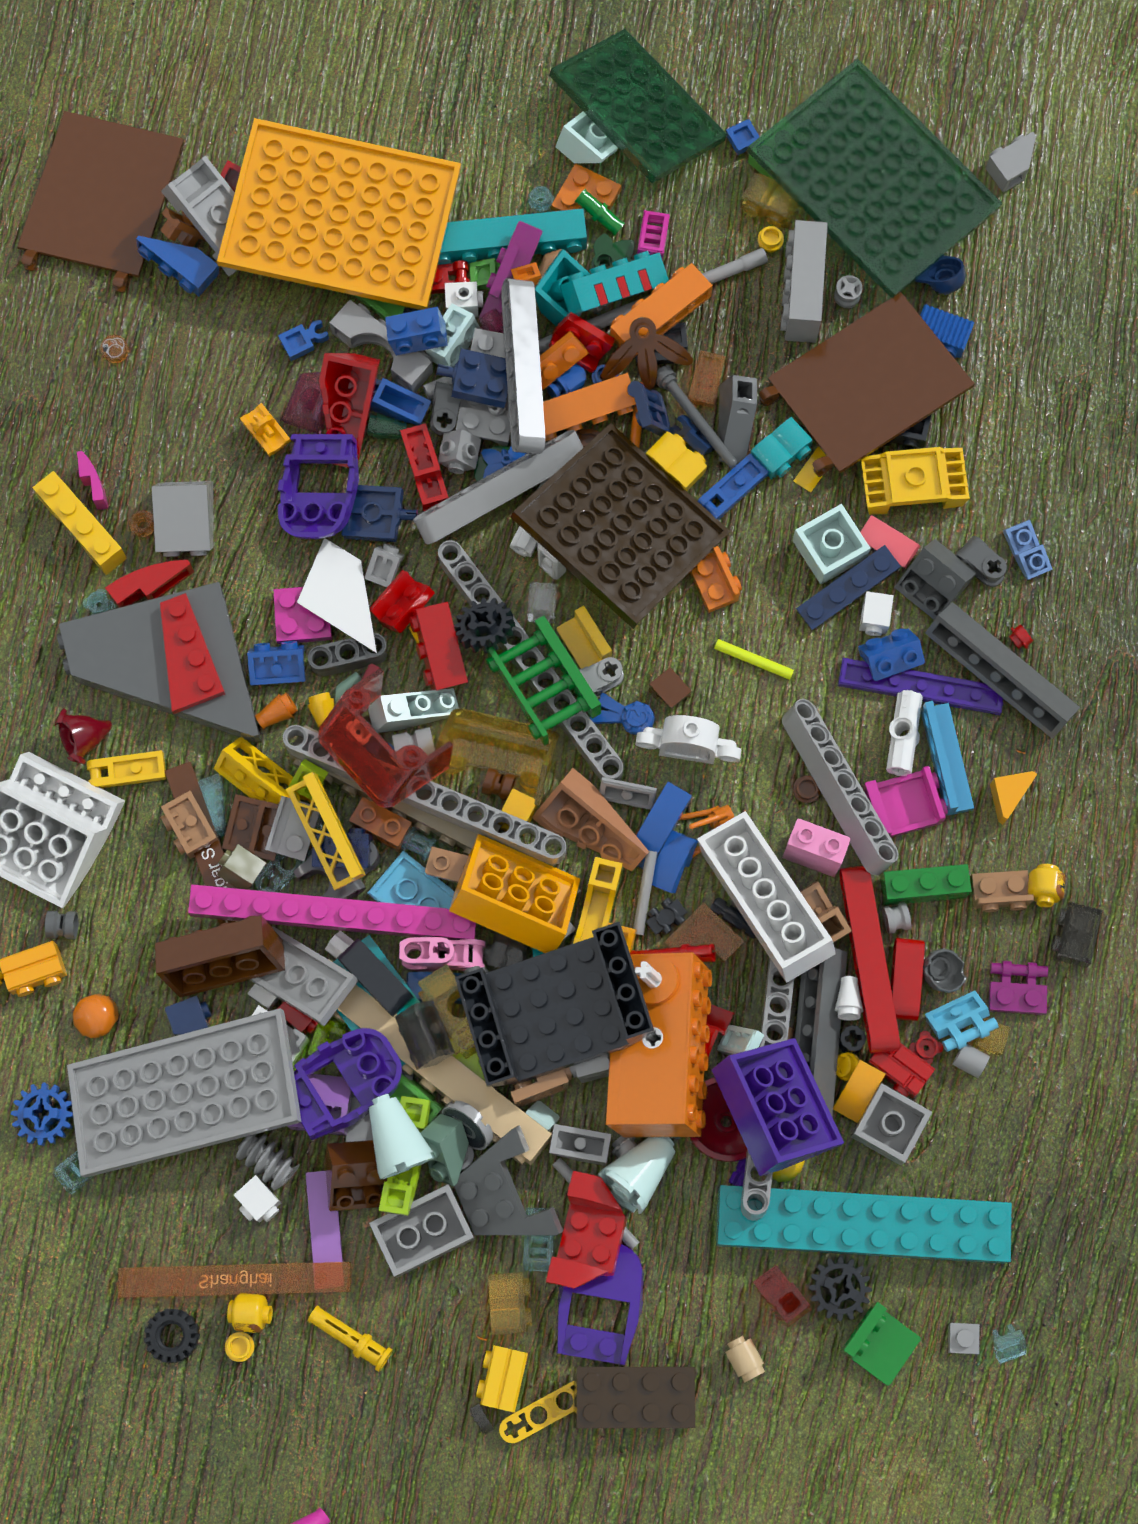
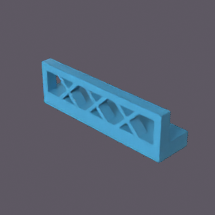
M933 701L925 702L921 709V716L934 770L939 782L940 795L945 800L948 814L946 816L973 811L974 805L949 703L934 706Z

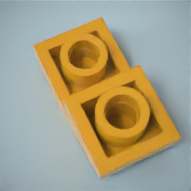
M859 1060L833 1110L858 1123L883 1080L885 1073Z

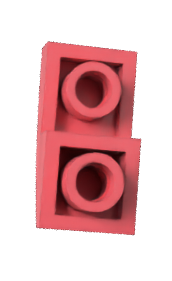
M872 515L860 532L868 545L877 551L885 545L900 566L905 569L920 548L919 544Z

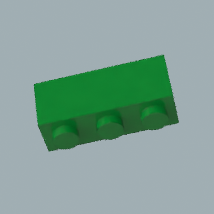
M968 864L887 871L880 877L883 906L898 905L902 902L908 904L967 898L972 892Z

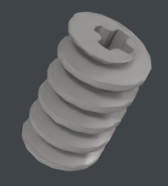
M256 1134L246 1136L238 1146L236 1158L238 1160L246 1158L245 1166L248 1168L255 1165L254 1174L260 1175L264 1172L262 1180L265 1183L273 1179L271 1184L273 1190H277L286 1184L295 1174L300 1164L291 1168L290 1165L293 1160L291 1156L283 1161L281 1159L284 1153L283 1149L274 1153L273 1149L276 1144L274 1141L267 1146L264 1144L267 1138L266 1134L259 1138L255 1137Z

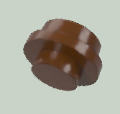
M801 776L793 785V794L802 803L814 802L818 799L821 792L812 776Z

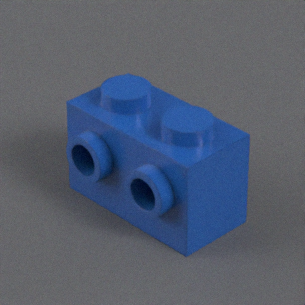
M438 307L385 317L387 339L396 356L448 346L445 320Z

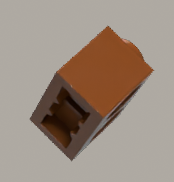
M364 797L361 798L349 820L352 829L398 853H401L414 830L412 822Z

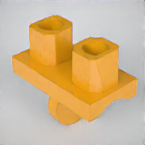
M262 403L253 411L240 418L243 425L269 457L291 442L289 436Z

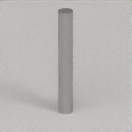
M649 851L644 861L633 929L637 930L636 934L644 935L657 852Z

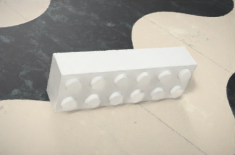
M746 811L697 838L703 857L786 983L836 954L832 938Z

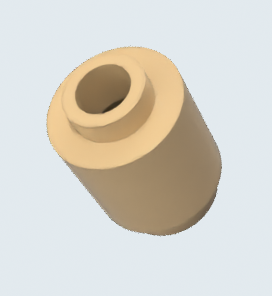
M741 1336L727 1344L730 1349L725 1353L737 1376H741L744 1383L765 1372L762 1367L764 1362L751 1338L745 1341L744 1337Z

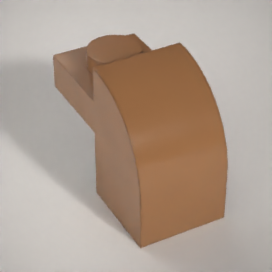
M818 881L800 890L833 942L851 932L841 911L837 906H832Z

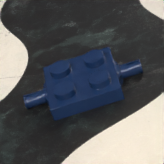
M461 348L458 362L454 367L438 364L436 375L452 378L453 390L451 397L505 408L508 396L506 358Z
M358 485L353 509L347 525L342 530V536L344 539L397 542L401 521H413L419 515L418 510L403 509L404 491L401 487Z

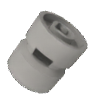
M430 727L415 730L413 735H409L407 732L392 735L399 768H413L416 762L422 765L437 762Z

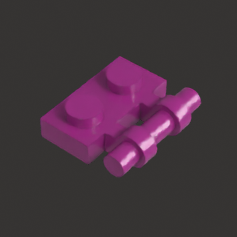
M1011 961L990 963V974H1000V982L989 983V1011L1035 1015L1047 1014V985H1036V977H1047L1048 966H1037V963L1027 962V965L1012 964ZM1011 975L1026 976V984L1011 983Z

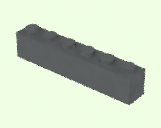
M953 602L937 616L925 632L926 635L1052 739L1080 708Z
M836 948L834 956L801 974L795 1039L831 1116L833 1115L841 1019L838 1018L835 1006L841 978L846 973L847 952Z

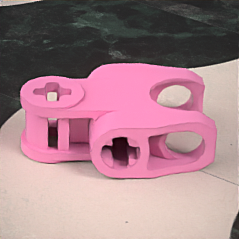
M442 937L407 938L400 942L399 959L402 961V966L410 971H465L474 966L485 967L483 964V948H485L486 942L477 939L448 940ZM469 949H473L472 962H469ZM411 951H421V955L417 959L407 957ZM441 952L447 953L445 954V958H439V956H441Z

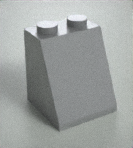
M213 481L161 482L153 485L152 502L155 552H163L165 557L179 556V551H190L191 556L207 555V550L213 548Z

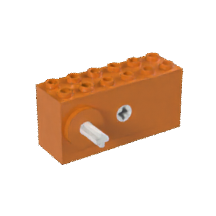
M693 952L630 954L655 1031L628 1048L610 1053L606 1125L622 1137H701V1128H704L706 1124V1115L702 1107L703 1099L707 1097L704 1071L708 1069L705 1043H708L710 1038V1031L708 1025H706L707 1015L711 1012V1002L708 997V987L712 985L711 970Z

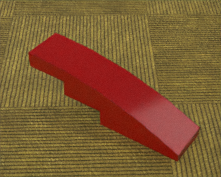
M425 423L400 430L423 511L449 498Z

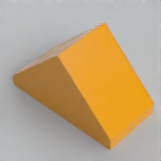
M1030 771L997 777L990 783L998 822L1002 825L1007 821L1037 776L1035 772Z

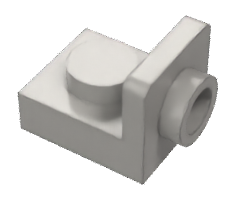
M390 544L374 548L364 579L388 587L395 579L399 564L404 560L405 555L399 553L398 547Z

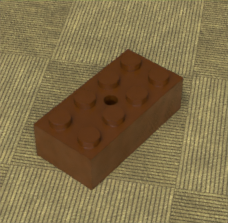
M262 915L249 916L244 920L233 923H223L218 927L207 930H196L192 934L170 937L165 941L155 943L156 974L181 998L285 971L283 940Z

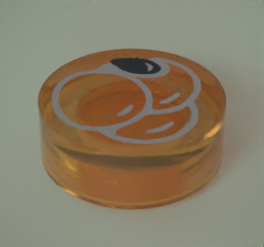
M119 335L107 336L101 343V352L108 362L119 363L128 355V345L125 339Z

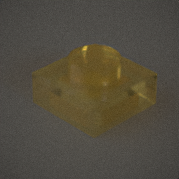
M998 1023L999 1028L991 1031L990 1035L983 1039L980 1037L976 1038L973 1046L1001 1056L1011 1028Z

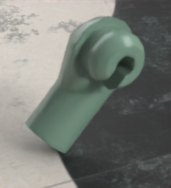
M357 672L336 686L335 705L340 710L347 709L353 697V690L358 687L361 681V677Z

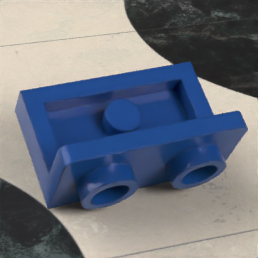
M909 628L897 629L891 635L883 638H872L866 641V644L858 646L859 654L869 665L872 678L875 681L925 663L920 639Z

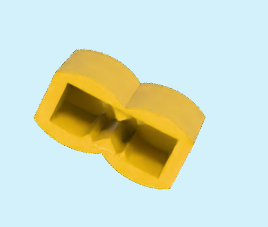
M667 431L646 452V455L686 491L706 473L707 465L705 464V458L699 452H692L687 449L686 442L678 434L673 435Z

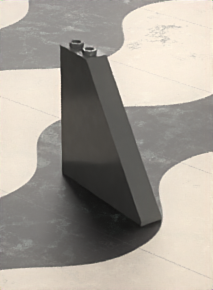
M219 582L59 624L61 633L57 634V640L60 649H65L67 657L63 659L64 669L67 675L71 674L76 683L237 737H243L255 743L262 742L224 593ZM186 593L225 695L173 714L160 603Z

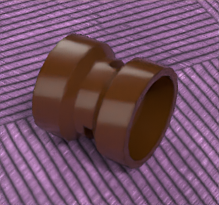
M489 767L481 793L488 796L492 794L498 795L501 800L506 801L514 787L516 775L511 773L502 774L499 773L498 769Z

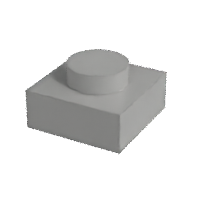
M949 1323L948 1353L979 1354V1324Z

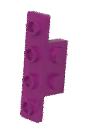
M522 221L517 223L508 248L502 247L496 260L497 263L501 264L497 274L492 272L486 287L490 289V292L480 314V321L503 329L501 298L503 282L506 278L513 279L510 269L530 264L542 235L541 229Z

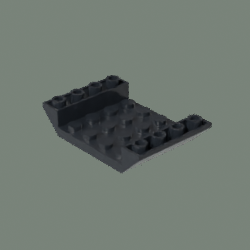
M620 922L592 930L594 937L512 965L488 973L483 968L455 977L487 1087L523 1083L628 1048L655 1031Z

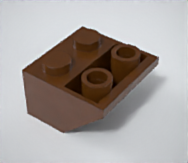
M373 1140L328 1143L326 1146L325 1171L329 1211L379 1207L384 1181L387 1182V1178L380 1179Z

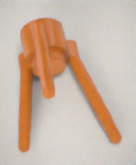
M729 805L723 807L715 806L711 809L682 814L679 821L708 816V818L689 824V828L694 829L710 824L713 830L734 818V814ZM699 846L695 849L692 858L701 852Z

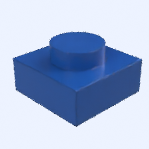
M749 119L726 129L725 135L737 155L754 148L761 141Z

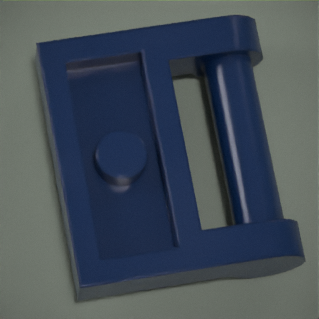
M632 381L628 385L627 392L635 398L638 410L636 412L638 424L642 428L661 437L667 431L671 433L662 394L655 390L650 391L638 381Z

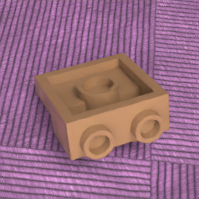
M568 1067L535 1078V1083H531L529 1080L516 1084L514 1086L515 1090L510 1092L513 1104L520 1108L569 1089V1081L572 1080L570 1068Z

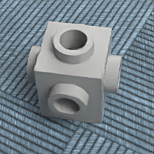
M463 429L444 433L438 463L447 467L448 471L455 474H463L464 471L476 469L481 439Z

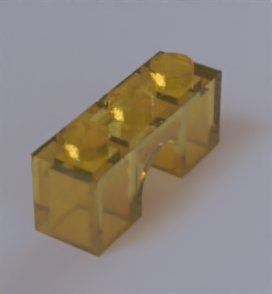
M446 964L418 982L422 989L418 994L426 1007L432 1005L437 1014L432 1017L440 1030L447 1029L451 1036L447 1041L454 1053L457 1055L461 1052L467 1059L477 1051L467 1017L457 1018L452 1015V1006L460 997L455 975Z

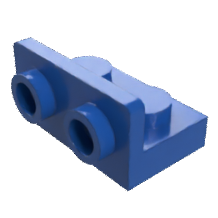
M297 641L281 642V646L270 647V643H257L253 645L254 648L248 650L250 685L306 681L304 645H298Z

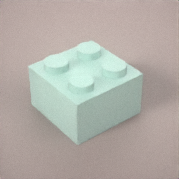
M842 504L796 529L792 540L821 585L866 559L871 549Z

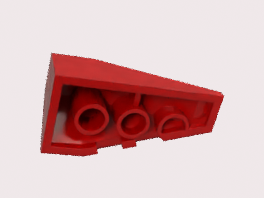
M324 353L319 383L323 400L322 406L325 415L326 434H352L357 440V456L359 461L381 359L355 353ZM334 464L349 468L348 464Z

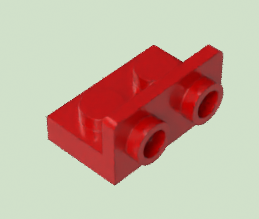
M570 312L555 327L549 347L571 331L588 351V354L576 364L593 373L597 368L599 359L613 347L615 338Z
M402 570L372 604L369 611L385 628L401 634L410 623L411 610L424 607L435 592L428 585L415 581L408 572Z

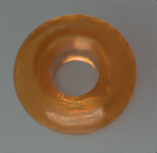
M145 510L135 512L129 520V527L132 533L138 537L151 535L154 532L153 514ZM146 521L148 525L145 528H139L140 522Z

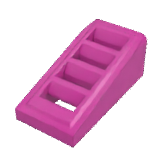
M644 210L637 254L649 251V254L653 255L660 252L663 261L670 214ZM647 222H648V223H655V224H662L663 227L654 226V225H648Z

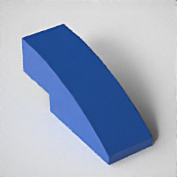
M382 378V381L376 379L370 410L400 421L421 425L431 400Z
M667 782L636 835L648 851L657 852V857L670 833L676 828L679 819L692 798V795L670 782ZM645 857L637 865V867L641 868L642 870L644 867Z

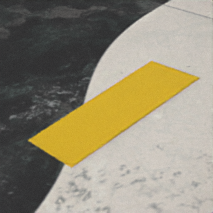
M819 446L793 480L809 492H812L822 476L818 477L813 470V462L826 456Z

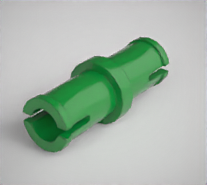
M586 189L574 201L592 215L591 219L594 222L596 220L600 222L614 236L625 224V222H622L607 209L608 205L606 203H600Z

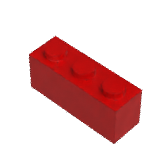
M448 602L411 610L412 616L409 617L413 633L417 632L419 643H416V650L419 659H424L426 670H423V677L426 686H430L431 690H440L467 683L468 680Z

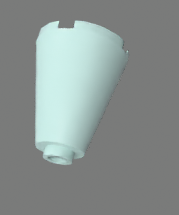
M385 1094L372 1100L374 1105L369 1107L377 1171L380 1179L392 1177L434 1159L433 1151L396 1097L390 1098L389 1094Z
M648 1137L603 1168L598 1173V1176L612 1189V1195L621 1206L633 1213L638 1209V1214H641L647 1207L675 1154L674 1143L669 1137Z

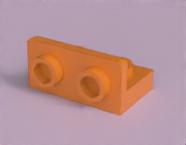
M719 546L713 547L712 552L690 572L708 613L737 602L740 595L739 591H742L738 577L736 575L732 576L729 570L731 563L726 552L721 553Z

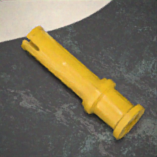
M318 1305L307 1320V1322L312 1323L352 1349L356 1358L362 1357L374 1365L375 1370L378 1372L382 1370L393 1352V1349L390 1347L386 1349L372 1340L370 1334L362 1335L321 1309Z

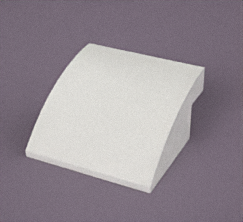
M30 752L20 754L10 779L0 782V877L64 908L102 849L125 800L91 785L80 777Z

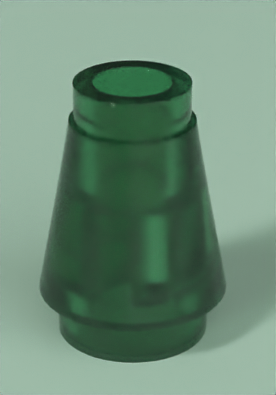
M379 413L377 415L370 414L367 436H372L373 439H402L400 430L406 429L407 424Z

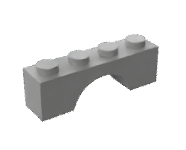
M349 300L329 322L331 333L351 349L362 344H377L384 347L393 357L391 367L392 380L401 387L415 393L433 373L431 357L424 351L396 356L387 339L386 322L382 319L376 320L370 315V311L360 303L356 305L353 301Z

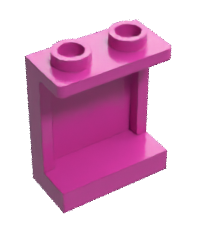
M929 766L923 767L921 771L908 774L907 776H900L876 783V780L866 782L862 788L891 838L942 824L946 818L945 815L948 814L945 800L943 798L940 799L937 788H939L937 775L935 772L931 773Z

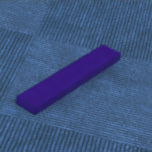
M842 658L838 680V686L895 697L903 690H912L922 695L923 702L933 701L934 704L949 703L951 707L995 715L1002 713L1004 698L982 682L909 669L875 681L872 678L870 667L865 661Z

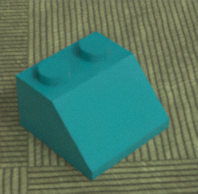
M564 249L558 253L535 286V299L539 310L555 326L569 314L560 285L569 282L568 276L579 272H583L584 276L590 275Z

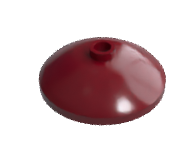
M715 1077L705 1081L707 1097L703 1099L702 1107L706 1115L705 1127L701 1128V1137L689 1138L694 1146L709 1158L722 1162L744 1160L747 1155V1147ZM721 1119H729L731 1125L729 1127L722 1126Z

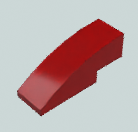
M188 560L153 564L119 578L105 587L118 608L132 605L143 597L151 600L163 596L192 575L194 570Z

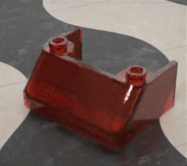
M380 668L344 692L320 725L318 740L377 805L389 808L395 806L449 769L453 744L449 741L430 755H427L420 747L415 745H406L396 752L361 716V714L369 709L370 703L381 696L384 671Z

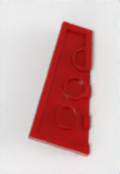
M186 593L161 602L160 609L172 713L176 714L225 695V691Z

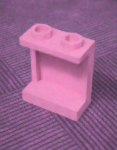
M797 819L782 858L835 877L843 862L850 837L805 820Z

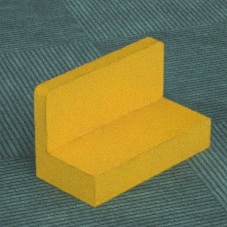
M584 605L574 611V618L557 627L559 636L580 669L589 667L605 658L612 657L610 646Z

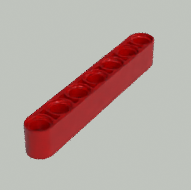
M864 866L840 868V886L847 924L851 929L849 938L864 1010L862 1013L870 1053L900 1050L899 1031L871 874L867 872Z

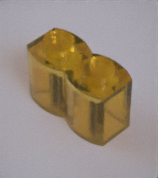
M755 173L741 198L740 207L751 217L765 218L771 226L788 228L801 204L802 194L789 186L778 184L765 175Z
M523 1272L488 1275L491 1334L527 1332L526 1326H532L531 1308H525L524 1296H530L529 1278H523Z

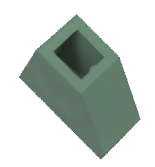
M440 1114L420 1134L434 1155V1159L427 1162L430 1175L434 1180L454 1187L458 1182L469 1142L462 1121Z

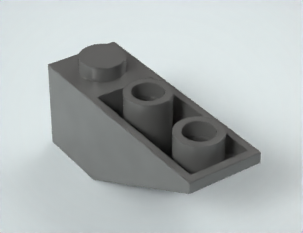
M732 375L719 385V438L735 457L738 464L747 456L757 407V378ZM719 456V462H724Z

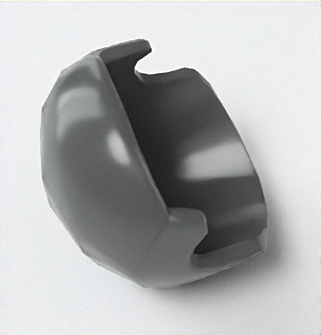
M941 948L931 951L923 963V978L934 990L944 993L959 990L967 979L964 975L965 963L952 950Z

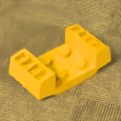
M934 447L888 451L878 455L866 456L861 460L869 515L888 514L890 506L942 502L943 509L963 506L970 499L963 448Z

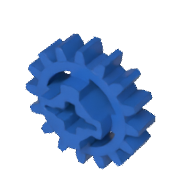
M44 1082L41 1085V1089L32 1084L31 1093L22 1090L23 1100H14L13 1103L19 1106V1108L11 1112V1115L18 1117V1120L12 1123V1126L22 1128L18 1136L23 1138L28 1135L27 1142L33 1144L37 1139L39 1146H44L46 1139L51 1144H56L55 1137L57 1135L65 1138L64 1128H73L68 1123V1119L73 1118V1112L69 1111V1108H72V1102L65 1101L69 1094L65 1091L58 1094L60 1087L54 1085L49 1090V1085ZM51 1097H54L59 1102L61 1109L53 1107ZM36 1098V1102L30 1108H27L30 1102ZM45 1109L49 1112V1115L44 1116L42 1120L38 1117V1113H42ZM26 1120L32 1121L35 1124L34 1129L36 1133L28 1127ZM57 1121H60L58 1125L50 1131V1127Z

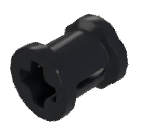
M858 1026L846 1027L840 1034L839 1049L843 1053H858L866 1043L865 1032ZM850 1034H852L854 1039H858L854 1047H852L851 1042L845 1041Z

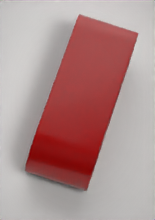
M895 938L890 986L896 1019L918 1021L925 950V942L922 940Z

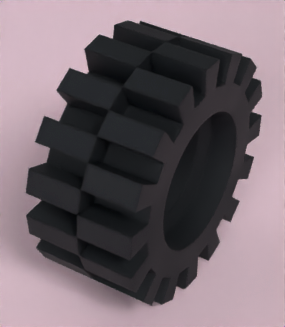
M164 1309V1311L157 1312L153 1318H150L148 1321L149 1325L144 1330V1333H146V1338H144V1343L147 1344L146 1349L155 1359L161 1360V1362L175 1363L184 1361L185 1358L193 1354V1350L198 1346L197 1341L200 1339L198 1324L195 1323V1319L183 1310ZM169 1324L178 1325L183 1332L181 1343L173 1348L165 1346L161 1340V1332Z

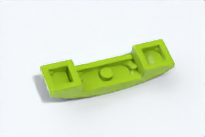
M401 1096L400 1104L421 1133L428 1126L430 1100ZM421 1165L414 1166L408 1171L389 1177L387 1182L384 1181L379 1206L380 1212L409 1215Z

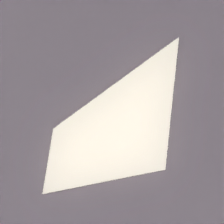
M324 538L297 603L376 652L361 560Z

